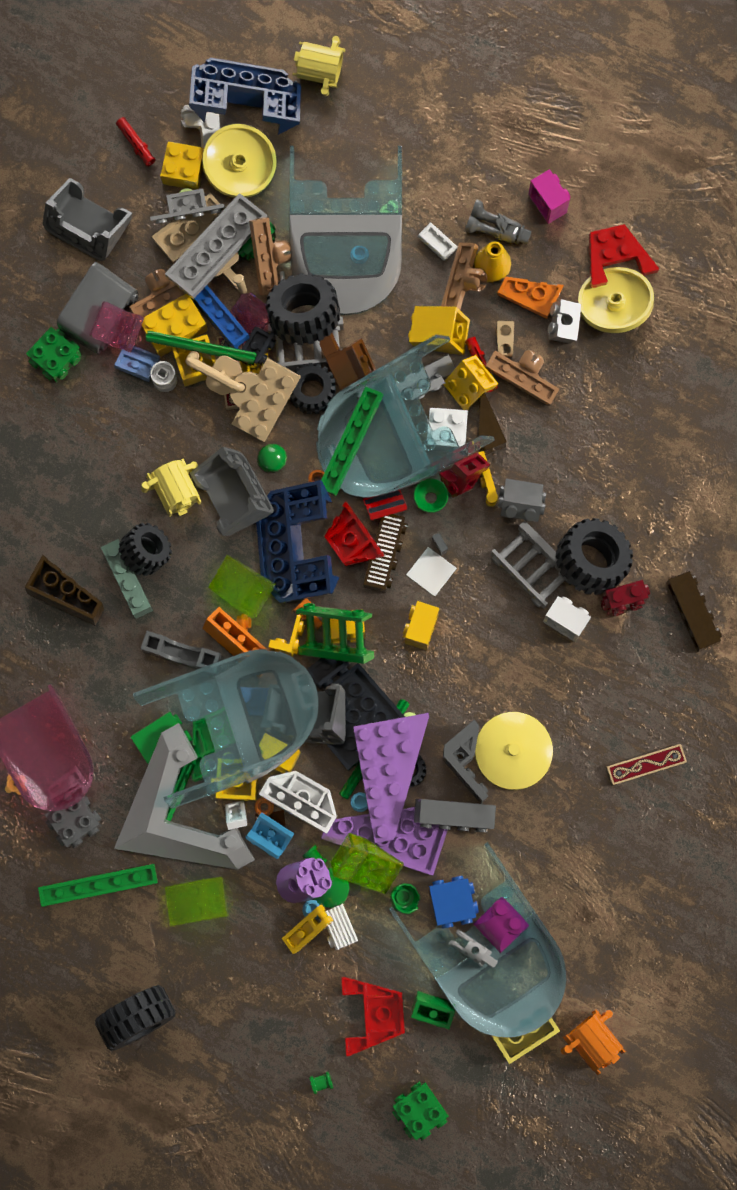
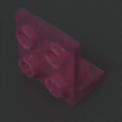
M252 292L242 294L230 311L249 336L255 326L263 330L266 324H269L266 305Z
M103 301L90 337L131 353L144 317L127 312Z

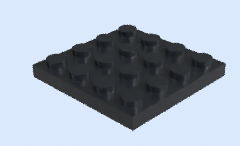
M359 663L333 683L341 685L345 690L346 736L343 744H326L348 771L359 763L353 727L405 717Z

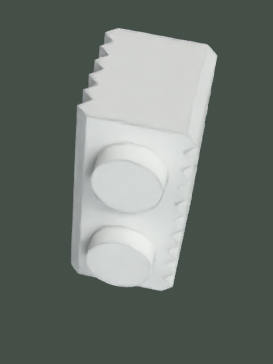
M343 904L325 911L334 920L324 928L330 934L327 940L331 948L335 947L336 950H339L358 941Z

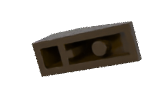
M483 393L480 396L478 440L476 443L479 450L484 451L485 455L505 448L507 441L487 396Z

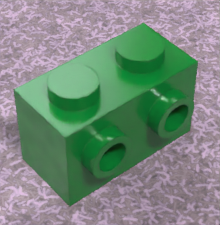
M417 991L411 1009V1018L440 1028L450 1029L456 1010L449 1000Z

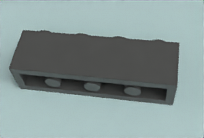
M415 799L414 823H420V827L432 828V824L439 825L438 829H450V826H457V830L469 831V827H474L476 832L487 833L488 829H494L496 805Z

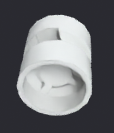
M165 361L155 363L150 371L155 388L161 392L173 390L177 384V376L173 366Z

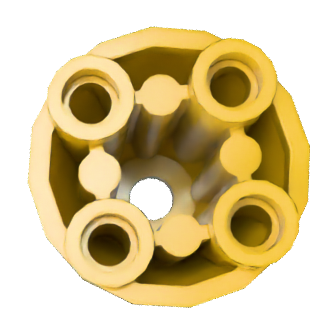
M491 242L477 253L474 267L486 272L487 282H496L509 274L511 259L502 244Z

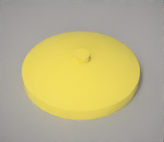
M232 124L217 130L208 139L202 157L203 170L209 183L220 193L233 198L239 193L248 198L262 192L270 184L277 163L274 147L266 135L258 129L244 124Z
M623 267L604 269L608 283L596 288H590L591 276L584 282L578 297V302L581 304L580 313L583 319L597 330L607 333L627 332L644 323L652 312L654 306L653 288L650 282L635 270Z
M519 712L503 713L489 720L478 734L475 750L476 763L483 776L495 786L506 790H521L536 784L548 771L553 755L551 738L545 727L532 716Z

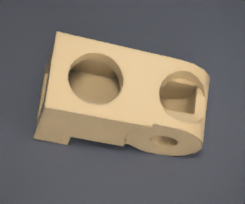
M497 321V352L505 357H513L514 321Z

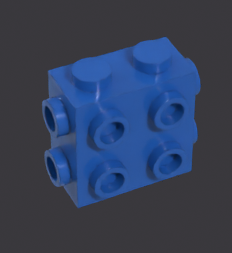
M463 876L451 878L452 882L444 883V880L432 882L433 886H429L437 926L441 925L442 929L454 927L453 923L461 921V925L473 923L472 919L476 918V914L479 913L477 901L473 902L471 895L475 894L473 882H469L468 878L464 879Z

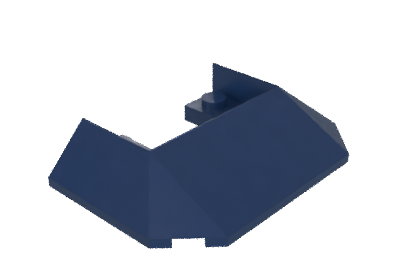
M209 58L202 65L196 64L192 66L189 107L204 123L207 112L225 115L227 102L263 108L262 121L277 123L278 135L299 125L301 85L297 81L293 82L289 79L288 73L284 70L217 58Z
M318 480L270 491L267 497L274 511L268 517L256 522L262 588L271 593L280 603L333 594L340 577L332 574L331 556L325 555L304 560L301 524L327 519L326 504L333 502L323 482Z

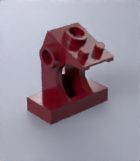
M477 452L454 463L452 468L439 473L451 497L454 498L471 490L481 473L488 470L490 464Z

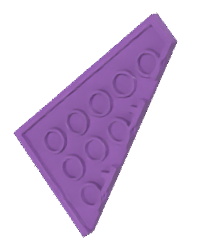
M429 713L353 727L374 843L394 840L429 719Z
M415 807L402 810L394 840L374 843L369 814L335 819L328 833L323 832L321 839L433 876L448 829H438L439 825L432 824V828L420 827V823H414Z

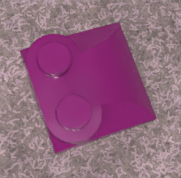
M503 897L497 900L473 924L500 954L529 927L524 918Z

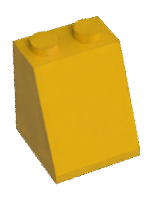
M415 306L414 313L411 316L412 326L408 334L409 342L414 347L457 355L465 354V341L467 340L470 319L457 307Z

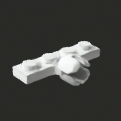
M184 105L181 111V118L184 120H181V123L184 127L200 130L201 147L205 148L208 139L220 129L219 114L207 112L204 123L189 105Z

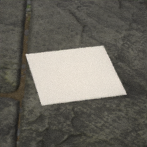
M427 547L406 575L436 596L457 568Z

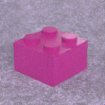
M550 169L531 180L528 193L548 224L566 214L570 202L569 192L561 187L558 176L555 173L553 174Z

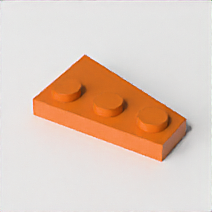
M505 277L497 295L547 319L550 314V308L553 302L557 301L564 285H550L546 282L536 283L526 279Z

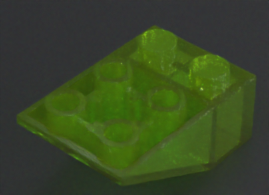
M226 555L208 588L239 611L251 618H255L259 615L276 584L231 556Z
M348 833L331 861L334 877L384 894L387 893L404 865L403 862L371 841L352 833Z
M223 877L165 887L170 926L229 917Z

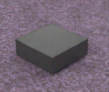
M438 533L433 535L432 541L441 556L445 555L448 547L441 535Z

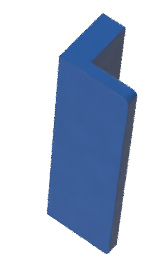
M208 285L193 299L194 304L231 348L239 349L238 346L250 338L249 334Z

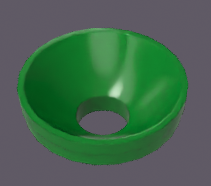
M429 478L421 481L416 486L414 501L420 510L427 513H435L442 510L447 504L448 490L441 481ZM433 493L437 499L434 503H428L425 500V496Z

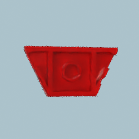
M345 502L342 505L343 510L339 517H335L331 528L328 529L324 536L340 560L347 566L385 556L352 508Z

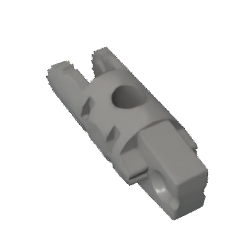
M458 929L456 931L457 936L467 941L468 944L463 948L459 943L451 940L449 945L471 958L483 967L484 964H487L491 968H495L498 961L490 956L492 951ZM477 948L478 954H473L471 949Z

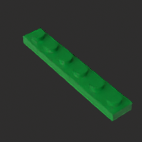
M365 386L321 479L329 494L337 496L384 396L383 393Z
M155 864L42 886L38 887L41 907L154 885L158 884Z

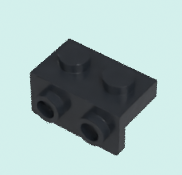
M255 326L250 334V338L241 350L254 352L257 358L254 364L241 362L256 370L260 365L263 366L268 357L266 353L269 349L272 350L276 344L275 333L272 331L270 334Z
M320 658L306 670L319 689L322 687L326 689L327 686L334 682L332 679L337 675L341 677L349 670L350 663Z

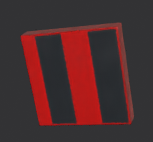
M400 490L380 496L363 498L370 520L407 510L406 502Z

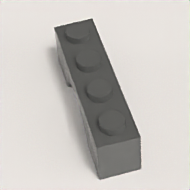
M146 631L141 646L143 653L211 674L217 673L222 659L221 654L218 652L185 645Z

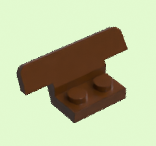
M333 333L328 337L325 336L319 342L341 392L356 387V384L368 380L377 373L362 338L342 349H339Z

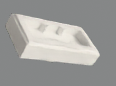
M431 222L418 234V238L443 261H446L458 248Z
M244 801L225 804L228 830L247 826Z

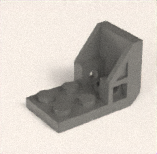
M473 720L444 745L443 761L478 802L482 804L488 798V789L482 783L478 784L474 780L475 774L469 768H464L475 756L479 724ZM461 754L463 759H460L457 755Z

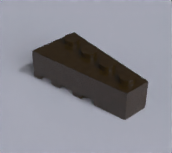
M42 554L25 585L27 594L96 626L104 611L103 603Z

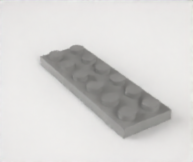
M239 193L165 273V276L194 299L250 239L249 221L268 217V215Z

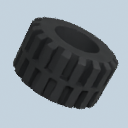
M309 363V366L303 364L301 369L296 368L294 370L295 373L301 377L290 396V400L295 408H299L303 413L307 411V414H311V412L319 414V410L326 411V407L329 406L327 404L336 393L335 379H333L332 373L328 372V368L325 366L321 368V364L318 363L316 366H313V363ZM308 381H317L323 386L322 392L314 397L304 395L301 392V388Z
M140 523L133 527L123 536L119 543L120 558L124 560V565L128 566L130 571H135L138 575L143 574V576L152 575L167 563L172 554L170 549L172 547L171 543L168 542L169 538L163 534L164 531L159 530L156 525L152 526L151 523Z

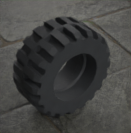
M300 273L294 277L291 275L287 277L288 279L279 281L278 285L271 289L267 296L266 310L270 327L279 339L286 340L290 344H314V341H321L324 339V336L328 337L332 333V329L335 330L340 320L337 293L328 280H324L323 277L319 275L316 277L310 273L308 275ZM300 306H316L312 310L304 313L291 312L292 310Z
M588 518L583 519L581 522L575 523L558 543V550L556 551V559L558 560L556 564L558 568H561L560 574L562 577L567 579L566 582L569 585H574L576 590H583L585 594L591 595L594 592V595H601L606 590L616 588L630 572L633 564V559H631L633 551L630 550L631 544L629 540L625 539L626 535L623 531L620 532L616 525L612 526L606 520L601 522L598 518H592L591 521ZM587 545L599 550L606 559L607 568H600L591 564L583 555L581 546Z
M156 985L138 992L106 1010V1012L95 1019V1026L107 1049L114 1051L141 1039L165 1025L168 1021H171L175 1017V1009L164 988Z

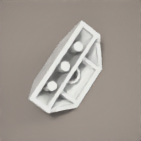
M297 771L269 777L259 793L260 796L326 834L337 817L330 790Z

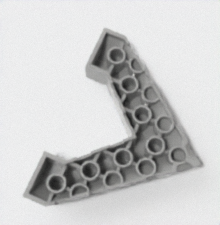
M179 723L161 733L114 849L238 870L255 860L238 828L230 829L217 835L166 820L180 768L198 758Z

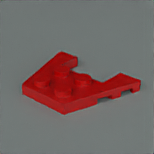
M625 224L590 232V288L607 285L608 280L603 269L604 266L635 259L643 276L659 271V267Z
M341 977L342 995L363 994L366 1036L345 1038L346 1056H351L405 1033L402 992Z

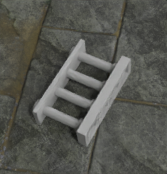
M340 317V320L335 330L332 329L333 336L339 346V349L340 344L338 332H340V330H344L343 317ZM268 324V332L271 334L272 328ZM275 335V340H277V363L291 371H294L296 368L301 369L303 364L309 366V363H313V366H316L317 363L321 364V368L324 366L329 367L326 358L322 359L320 341L318 340L314 341L313 360H303L302 345L294 343L296 361L285 362L283 340Z
M524 520L518 527L519 535L500 553L495 549L491 551V560L498 567L501 565L532 597L531 601L538 608L541 606L545 609L548 605L545 599L567 579L560 574L561 568L557 567L556 561L558 559H556L554 549ZM524 540H529L533 544L532 549L512 567L505 558ZM542 553L546 557V562L525 580L518 572L537 554L540 555ZM551 567H555L559 571V576L538 594L531 586Z

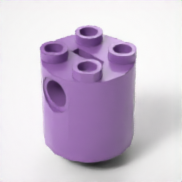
M309 858L283 867L277 875L276 885L283 899L290 903H299L322 896L332 886V881L322 859Z

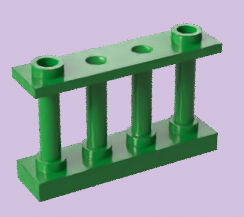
M314 603L304 604L303 607L296 610V614L306 615L308 641H306V644L298 647L299 655L361 664L374 659V651L366 650L363 637V621L371 618L372 613H365L364 610L360 609L350 611L315 606ZM314 616L322 617L323 644L317 643L315 640ZM330 618L338 619L339 646L331 643ZM346 620L355 622L356 648H350L347 643Z

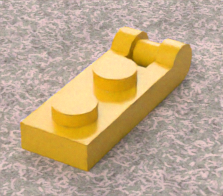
M484 451L479 452V454L487 461ZM488 468V470L481 473L482 477H479L481 487L485 488L487 493V506L493 507L497 503L498 495L490 469Z
M319 905L290 930L282 940L292 954H295L334 920L325 913L323 905ZM317 916L321 919L320 923L315 919Z

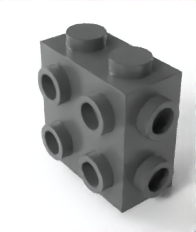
M506 479L505 486L501 485L498 508H501L500 516L538 522L540 515H544L546 492H543L544 484Z
M77 792L45 814L47 817L46 824L51 830L55 829L58 834L56 838L62 847L64 845L68 848L73 847V849L83 843V838L86 836L92 837L99 832L98 828L102 826L99 822L102 820L96 810L92 812L88 806L91 803L85 794L81 796Z

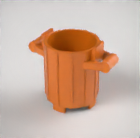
M597 1010L592 1011V1015L582 1021L569 1034L563 1036L568 1045L561 1048V1053L563 1055L569 1054L575 1048L597 1075L601 1074L599 1068H605L620 1059L618 1056L619 1052L621 1054L626 1052L604 1024L607 1019L613 1016L610 1010L603 1012L601 1015Z

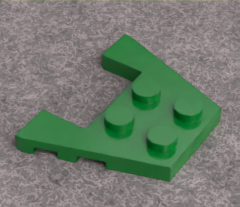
M226 707L193 721L192 745L198 756L197 759L192 761L194 765L192 780L194 782L211 776L206 761L207 756L237 744Z

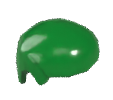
M268 444L262 447L257 456L258 466L266 473L278 472L286 465L287 461L286 451L277 444Z
M401 883L393 888L390 901L392 907L399 913L410 914L418 909L420 895L413 885Z

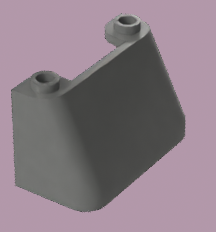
M69 178L45 203L43 226L50 234L96 260L104 261L129 225L133 213L124 208H117L114 214L85 198L83 186Z
M94 262L59 315L57 326L67 337L99 355L101 351H105L108 347L107 334L124 307L136 303L138 291L101 264Z
M222 447L190 472L194 486L198 489L206 490L221 518L217 521V530L223 536H231L268 517L274 511L248 460L237 450Z
M270 684L261 728L270 736L282 742L291 743L294 740V731L279 684ZM331 684L326 687L325 691H317L319 700L318 715L313 730L304 743L343 744L345 741V690L339 684Z

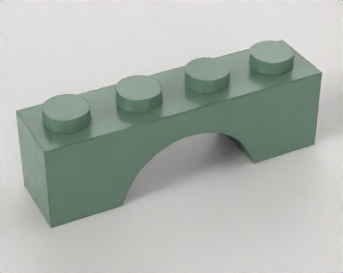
M117 539L102 546L101 549L132 614L137 619L152 612L153 609L134 571H130V568L124 565V560H121V553H119L120 541Z

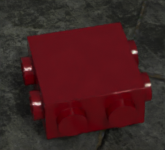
M643 579L606 590L602 600H600L602 610L606 611L607 615L613 614V617L624 614V611L628 609L632 611L643 608L642 606L648 600L650 590L648 585L644 584Z

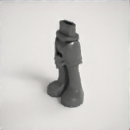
M476 199L465 228L467 233L481 232L495 236L496 239L501 241L515 242L516 244L521 242L526 245L532 231L525 229L524 225L521 227V224L506 217L504 214L498 213V215L487 212L483 208V202ZM477 219L493 223L495 227L481 223Z

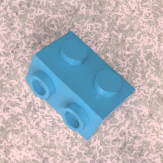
M261 813L245 838L253 845L267 852L268 855L278 859L287 848L294 833L264 813Z

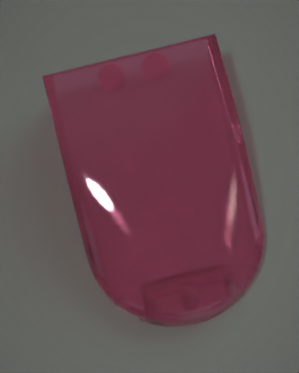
M50 684L47 686L49 688L48 692L0 718V757L17 789L27 802L42 810L61 811L73 807L86 796L93 782L94 765L71 715L56 688Z

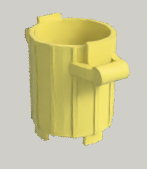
M338 36L332 38L331 48L299 42L302 45L301 51L295 52L294 56L297 73L292 75L297 78L323 83L321 93L325 97L329 95V87L337 89L343 52L346 51L345 48L338 47L340 44Z
M184 459L169 462L157 468L151 474L147 473L146 478L148 482H143L141 491L147 493L155 489L169 517L177 512L179 516L188 513L187 509L194 503L201 504L200 496L189 477L190 472L197 468L198 464L197 462H191V464L186 465Z

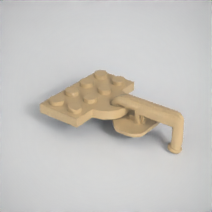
M211 193L205 196L207 207L220 204ZM211 211L203 212V216L193 217L192 214L185 215L186 219L173 220L155 233L152 239L174 264L222 212L211 214ZM237 252L214 277L223 273L238 292L245 295L247 288L243 275H236L230 268L239 259Z
M191 351L186 358V364L207 375L206 385L210 390L220 395L230 393L234 404L239 407L232 425L265 442L301 376L269 358L266 359L259 374L254 372L242 373L239 362L228 356H220L215 361L213 367H210L198 360V352Z

